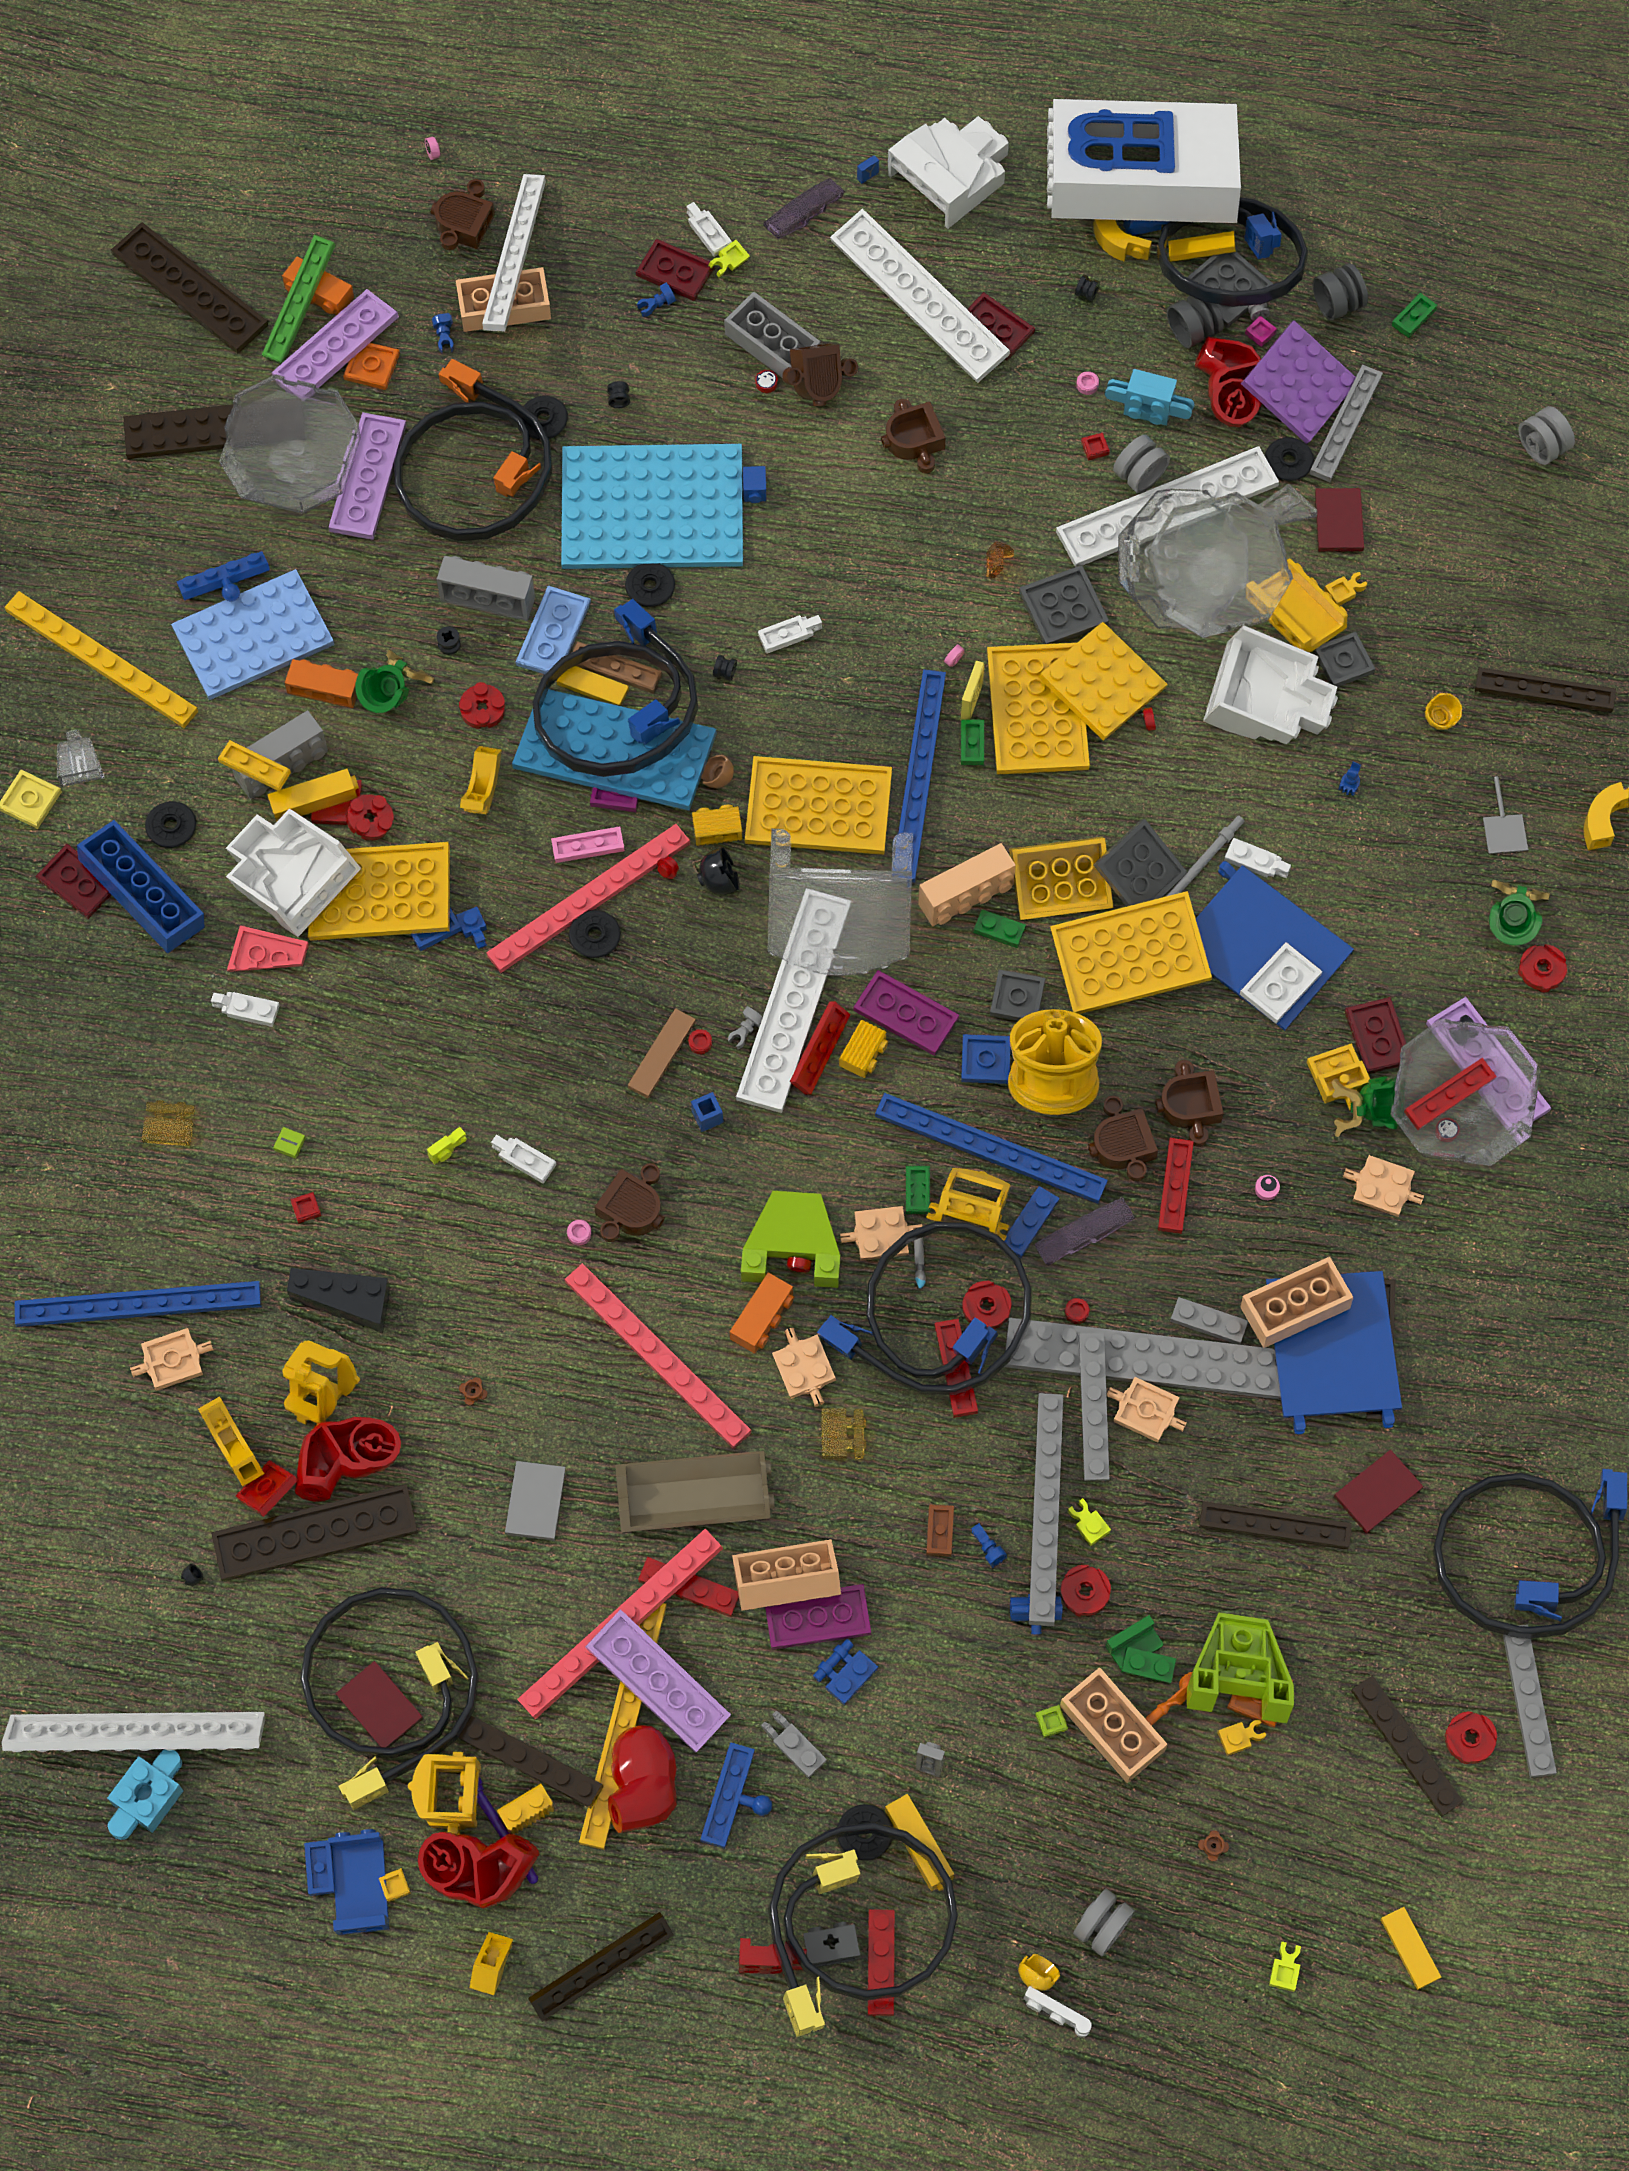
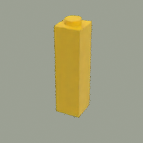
M347 768L267 795L277 822L289 808L303 816L356 799L355 790L359 789L355 775L350 776Z
M906 1794L885 1806V1813L891 1820L894 1828L909 1832L934 1851L947 1874L953 1880L954 1872L909 1795ZM904 1844L931 1892L935 1889H938V1891L944 1890L928 1861Z

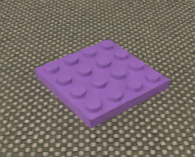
M1293 320L1247 375L1241 385L1307 444L1348 395L1356 377Z

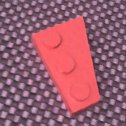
M240 925L227 970L228 972L303 966L309 943Z

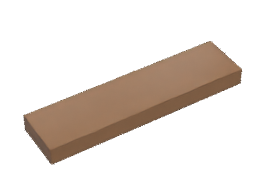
M577 641L573 652L587 645ZM618 655L591 658L576 665L582 669L653 694L662 677V671Z
M676 1008L674 1009L628 1083V1089L649 1099L695 1025V1018Z

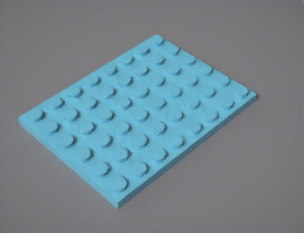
M742 444L562 446V569L634 568L640 564H662L665 567L743 566Z

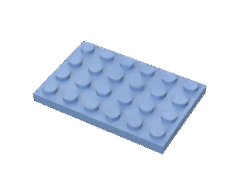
M296 569L240 593L236 601L229 602L224 600L171 624L209 700L291 665L292 659L300 661L335 645Z

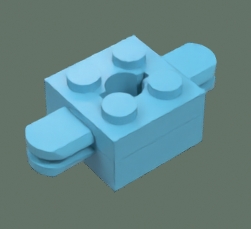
M1133 369L1129 383L1111 379L1105 391L1107 399L1125 403L1124 415L1133 419L1150 421L1156 425L1162 424L1167 426L1170 415L1189 419L1195 405L1192 399L1175 395L1176 379Z
M162 1750L152 1764L138 1756L107 1797L110 1803L118 1809L107 1826L114 1838L119 1840L127 1839L138 1824L153 1833L183 1793L181 1786L172 1780L182 1766V1759L175 1750Z

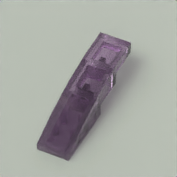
M828 178L786 204L766 220L763 226L777 239L782 238L807 226L810 218L825 212L827 205L841 199L845 191L831 178Z
M1122 1197L1071 1222L1034 1245L1045 1264L1049 1266L1068 1253L1072 1255L1091 1242L1095 1244L1135 1219Z

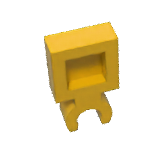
M1357 572L1352 575L1349 581L1343 576L1327 584L1324 587V591L1328 592L1333 601L1340 606L1354 599L1356 592L1364 591L1367 587V582L1357 583L1356 581L1361 577V573Z
M1254 1720L1248 1728H1244L1243 1723L1240 1722L1218 1730V1735L1227 1756L1251 1748V1739L1261 1741L1266 1737L1265 1732L1261 1734L1254 1732V1728L1261 1725V1720Z

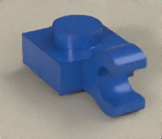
M478 907L457 914L456 918L461 925L464 937L472 936L478 949L487 946L482 931L487 930V927Z

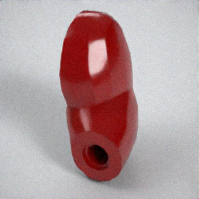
M1208 336L1198 353L1195 368L1210 376L1208 396L1215 417L1229 427H1241L1253 419L1262 404L1241 385L1243 380L1261 360V357L1252 346L1242 342Z
M351 1417L341 1421L318 1422L303 1439L298 1459L296 1475L298 1481L295 1483V1494L308 1501H326L330 1499L342 1476L357 1479L385 1470L399 1456L401 1447L399 1433L387 1422L371 1417Z
M638 1725L628 1728L618 1736L613 1745L611 1771L613 1780L619 1788L609 1796L608 1810L613 1826L618 1833L646 1829L665 1821L677 1806L674 1783L677 1770L675 1755L663 1734L652 1726Z
M439 1832L432 1834L422 1844L418 1855V1866L425 1881L439 1893L450 1899L465 1900L484 1909L508 1900L521 1886L540 1853L531 1842L515 1834H507L495 1843L487 1846L480 1839L473 1836Z

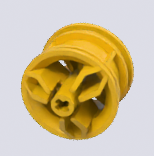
M1050 1009L1028 1014L1013 1026L1010 1033V1047L1014 1061L1008 1077V1088L1012 1097L1019 1104L1038 1113L1061 1115L1079 1111L1093 1102L1099 1091V1077L1095 1064L1101 1051L1102 1036L1092 1021L1075 1012Z

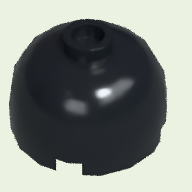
M724 847L707 853L701 860L700 873L697 874L700 885L702 887L706 886L710 892L716 895H727L740 889L737 872L733 873L731 866L734 864L733 860Z

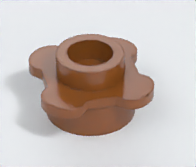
M478 1377L468 1380L459 1386V1391L463 1393L467 1405L471 1406L475 1401L487 1398L488 1393L483 1389L482 1380Z
M1211 1831L1205 1840L1202 1839L1198 1843L1199 1849L1204 1850L1208 1855V1860L1211 1862L1217 1861L1220 1854L1226 1853L1229 1850V1844L1224 1842L1218 1831ZM1215 1844L1216 1848H1212L1211 1845Z

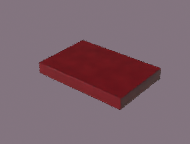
M656 238L636 270V276L658 286L667 282L672 292L695 301L713 272L715 265L710 268V261Z
M985 292L967 309L1010 350V355L1005 358L1006 361L1035 332V327Z
M1315 488L1318 552L1364 551L1361 488Z
M66 844L35 876L40 883L87 919L111 896L109 891L78 860V852L69 844Z
M1391 997L1345 1008L1344 1012L1360 1059L1363 1061L1368 1074L1412 1063V1058Z
M1390 1449L1335 1493L1334 1497L1367 1534L1420 1492L1424 1486Z
M375 1661L335 1693L380 1747L389 1748L423 1719V1716Z

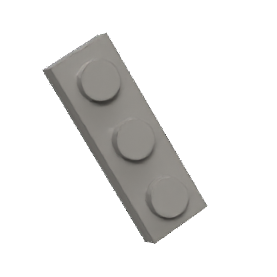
M1178 1297L1170 1320L1172 1323L1238 1345L1241 1344L1248 1324V1320Z
M927 1742L926 1745L920 1743L915 1770L940 1778L945 1751L941 1750V1746L935 1743Z

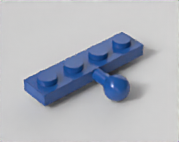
M261 551L236 561H229L216 568H209L202 573L187 576L176 582L184 600L223 587V598L233 602L239 598L240 589L232 583L269 571L270 568Z
M730 1742L702 1832L701 1842L725 1849L739 1804L751 1807L759 1816H765L770 1813L772 1801L769 1797L759 1795L753 1798L742 1794L755 1749Z

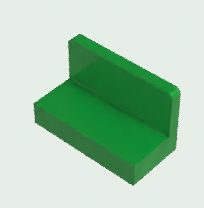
M1150 1615L1107 1640L1105 1647L1120 1670L1126 1647L1152 1653L1163 1647V1642L1154 1630L1155 1623Z

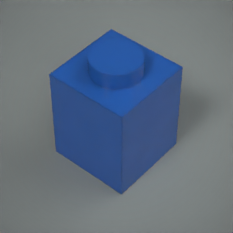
M765 466L743 467L744 502L759 503L766 501Z
M713 1092L691 1101L692 1114L701 1132L723 1123V1112Z

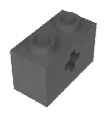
M840 1922L834 1924L831 1929L823 1930V1927L819 1926L808 1929V1933H803L805 1949H807L806 1955L809 1961L816 1967L860 1960L855 1924L849 1925L848 1922ZM828 1939H833V1942L837 1943L835 1944V1949H830L829 1945H826Z

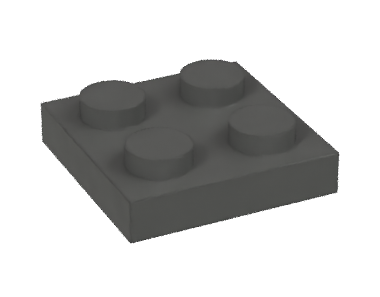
M1356 631L1326 642L1313 651L1318 656V661L1328 681L1334 686L1339 687L1375 673V667Z
M999 969L990 1016L1019 1021L1024 1016L1039 1011L1045 978Z

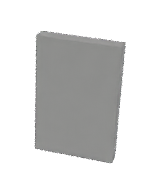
M516 1461L505 1535L555 1541L566 1467Z

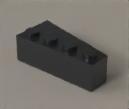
M298 1268L290 1269L287 1292L291 1301L319 1311L331 1313L332 1316L338 1318H345L357 1325L367 1326L383 1334L390 1294L388 1278Z

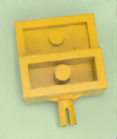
M1352 1043L1307 1058L1308 1067L1324 1103L1345 1099L1349 1111H1351L1352 1101L1349 1097L1339 1096L1334 1098L1332 1096L1335 1091L1332 1081L1338 1079L1344 1087L1360 1092L1368 1084L1370 1077L1363 1061H1359Z

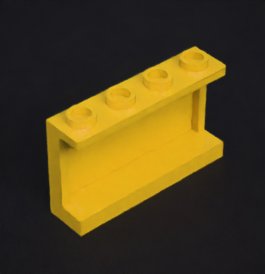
M1290 558L1286 560V567L1259 586L1254 581L1246 585V599L1294 647L1311 653L1347 628L1348 614L1342 606H1338L1333 601L1331 595L1328 592H1324L1318 586L1316 580L1309 577L1301 565L1295 563Z

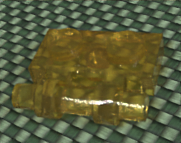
M162 1100L146 1103V1111L155 1112V1116L145 1117L143 1143L191 1146L194 1123L192 1120H185V1115H194L195 1105H186V1102L170 1104ZM164 1113H175L176 1119L164 1118Z
M821 1408L822 1459H847V1449L854 1450L855 1459H863L864 1450L866 1449V1440H864L866 1419L863 1416V1409H855L854 1418H846V1408ZM846 1428H854V1439H847Z

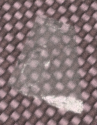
M1287 484L1254 508V513L1269 527L1315 518L1318 511L1290 484Z

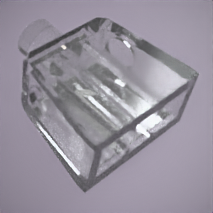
M79 730L68 731L66 733L67 741L60 742L57 745V777L61 787L105 778L91 739L89 737L81 738Z

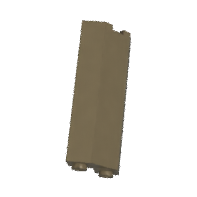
M764 1451L618 1464L616 1465V1480L621 1532L771 1518L770 1509L775 1508L773 1493L768 1494L767 1475H771L770 1460H765Z

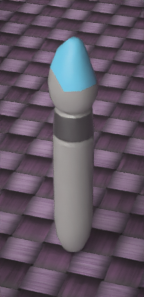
M923 1237L914 1240L915 1280L920 1289L926 1282Z

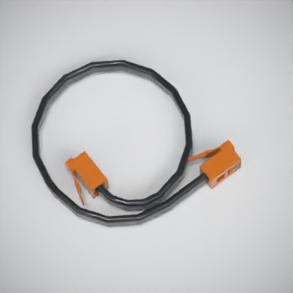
M451 359L447 366L443 367L439 372V380L453 390L465 403H453L425 415L405 435L395 457V488L408 516L428 532L455 541L490 539L515 528L541 500L552 475L551 444L535 415L517 401L484 385L481 373ZM480 395L500 406L486 403L483 401L469 402L468 398L475 401L476 398ZM458 415H489L509 421L520 431L523 437V447L520 454L511 451L493 477L496 492L506 497L508 495L514 497L520 486L529 481L528 479L541 469V464L538 463L529 470L527 460L531 453L530 434L523 422L524 420L534 428L544 447V468L530 497L511 516L486 527L456 529L432 522L412 506L403 488V465L412 444L431 426Z

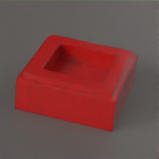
M1103 432L1081 438L1088 461L1110 454Z
M314 1192L290 1199L298 1224L321 1216Z

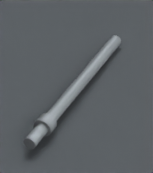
M1237 816L1228 827H1224L1218 833V838L1166 896L1182 893L1222 846L1234 838V833L1244 823V819L1241 816Z

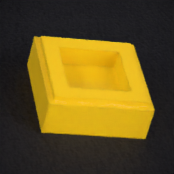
M402 1868L379 1878L387 1902L411 1894Z

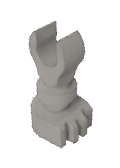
M748 1006L743 1011L746 1021H742L741 1027L731 1032L728 1037L729 1044L734 1038H741L736 1046L737 1049L744 1047L748 1033H752L754 1030L753 1026L759 1027L763 1018L758 1012Z

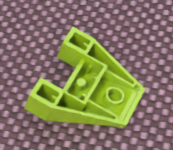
M772 1191L743 1247L741 1282L761 1283L766 1276L768 1257H799L815 1260V1287H839L840 1253L821 1194Z
M1218 1613L1187 1686V1709L1212 1712L1218 1694L1225 1693L1262 1699V1720L1280 1723L1288 1722L1294 1707V1684L1268 1620Z

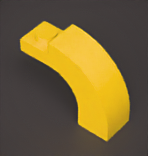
M1094 219V235L1105 252L1123 262L1126 255L1136 259L1148 260L1152 241L1123 232L1118 227L1116 220Z
M479 746L474 751L469 787L461 798L460 808H464V811L487 815L497 784L501 749Z
M1621 782L1601 791L1589 808L1584 823V838L1588 850L1608 847L1612 844L1615 835L1611 826L1610 815L1619 809L1629 807V787L1624 790Z
M220 1396L198 1408L210 1433L241 1485L244 1486L263 1475L264 1472L239 1432Z

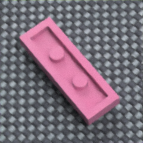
M620 827L551 838L555 863L624 851Z

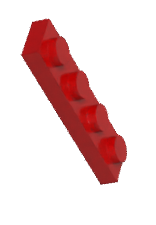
M836 1001L828 1003L790 1080L805 1095L812 1094L851 1015Z
M1482 1057L1407 1107L1404 1113L1419 1131L1495 1080L1497 1076Z
M1176 1138L1169 1139L1158 1231L1182 1234L1194 1141Z
M959 1319L936 1322L934 1324L942 1365L949 1363L956 1356L952 1347L962 1335ZM966 1361L952 1373L945 1375L946 1384L955 1385L971 1379L969 1365ZM973 1388L957 1395H949L953 1418L978 1414Z
M647 1557L638 1582L645 1584L666 1564ZM694 1575L673 1594V1596L728 1617H732L739 1600L738 1591Z
M869 1909L868 1990L894 1987L895 1910ZM894 1997L868 2000V2016H894Z

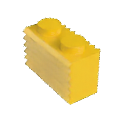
M723 805L719 809L700 808L696 812H692L696 846L742 840V827L738 806Z
M861 1020L839 1058V1066L865 1078L868 1072L872 1073L878 1062L875 1060L879 1053L883 1054L888 1045L886 1040L887 1032Z
M539 1784L499 1808L497 1813L509 1834H518L519 1830L523 1831V1828H527L528 1825L532 1826V1822L536 1823L537 1820H541V1817L545 1818L546 1814L549 1815L550 1812H554V1806L542 1784Z

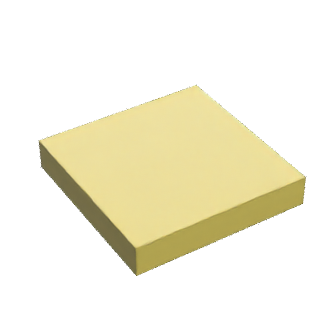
M975 662L962 698L961 720H971L983 686V662Z
M20 770L0 801V811L38 829L62 793L61 788Z

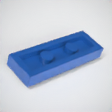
M1038 1186L1006 1234L1007 1237L1004 1241L1020 1259L1059 1202V1197Z

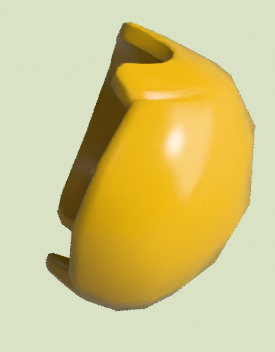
M1449 693L1437 694L1425 707L1427 722L1437 730H1448L1456 725L1462 717V705L1459 699Z
M1033 1954L1029 1959H1027L1028 1956H1025L1019 1964L1018 1972L1026 1986H1031L1038 1991H1046L1052 1988L1060 1977L1057 1967L1038 1954Z

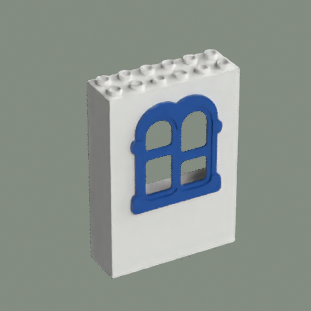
M1053 99V108L1048 110V121L1052 122H1049L1047 126V209H1051V218L1237 223L1241 191L1237 104ZM1089 146H1113V160L1091 159L1085 154V150ZM1122 147L1159 148L1160 160L1158 162L1125 161L1122 158Z

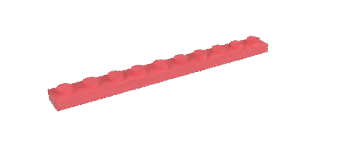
M677 824L673 825L486 952L487 957L500 973L504 972L570 927L577 917L587 911L595 910L658 867L657 861L660 858L672 857L690 845L689 838Z
M583 1263L564 1279L565 1283L733 1449L751 1434V1429Z
M704 1529L517 1700L536 1720L599 1662L585 1646L620 1609L639 1626L713 1559L723 1547Z

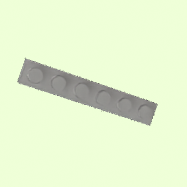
M1365 365L1361 366L1310 470V475L1331 482L1382 378V372Z
M1079 1333L1084 1481H1109L1104 1333Z
M1503 1634L1530 1778L1556 1775L1557 1772L1531 1639L1516 1638Z

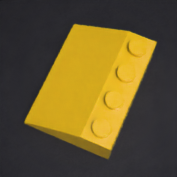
M1104 837L1009 849L1010 857L1016 865L1014 887L1020 920L1113 908L1111 887L1093 866L1107 852Z

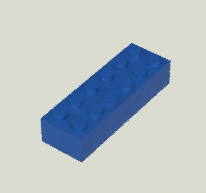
M115 820L77 845L78 860L167 954L205 928L204 913Z

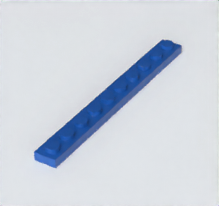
M923 669L892 880L913 883L916 880L946 672Z
M884 1093L875 1112V1117L1097 1204H1099L1107 1185V1179Z
M259 1281L18 1300L15 1301L16 1327L256 1308L261 1307V1286Z

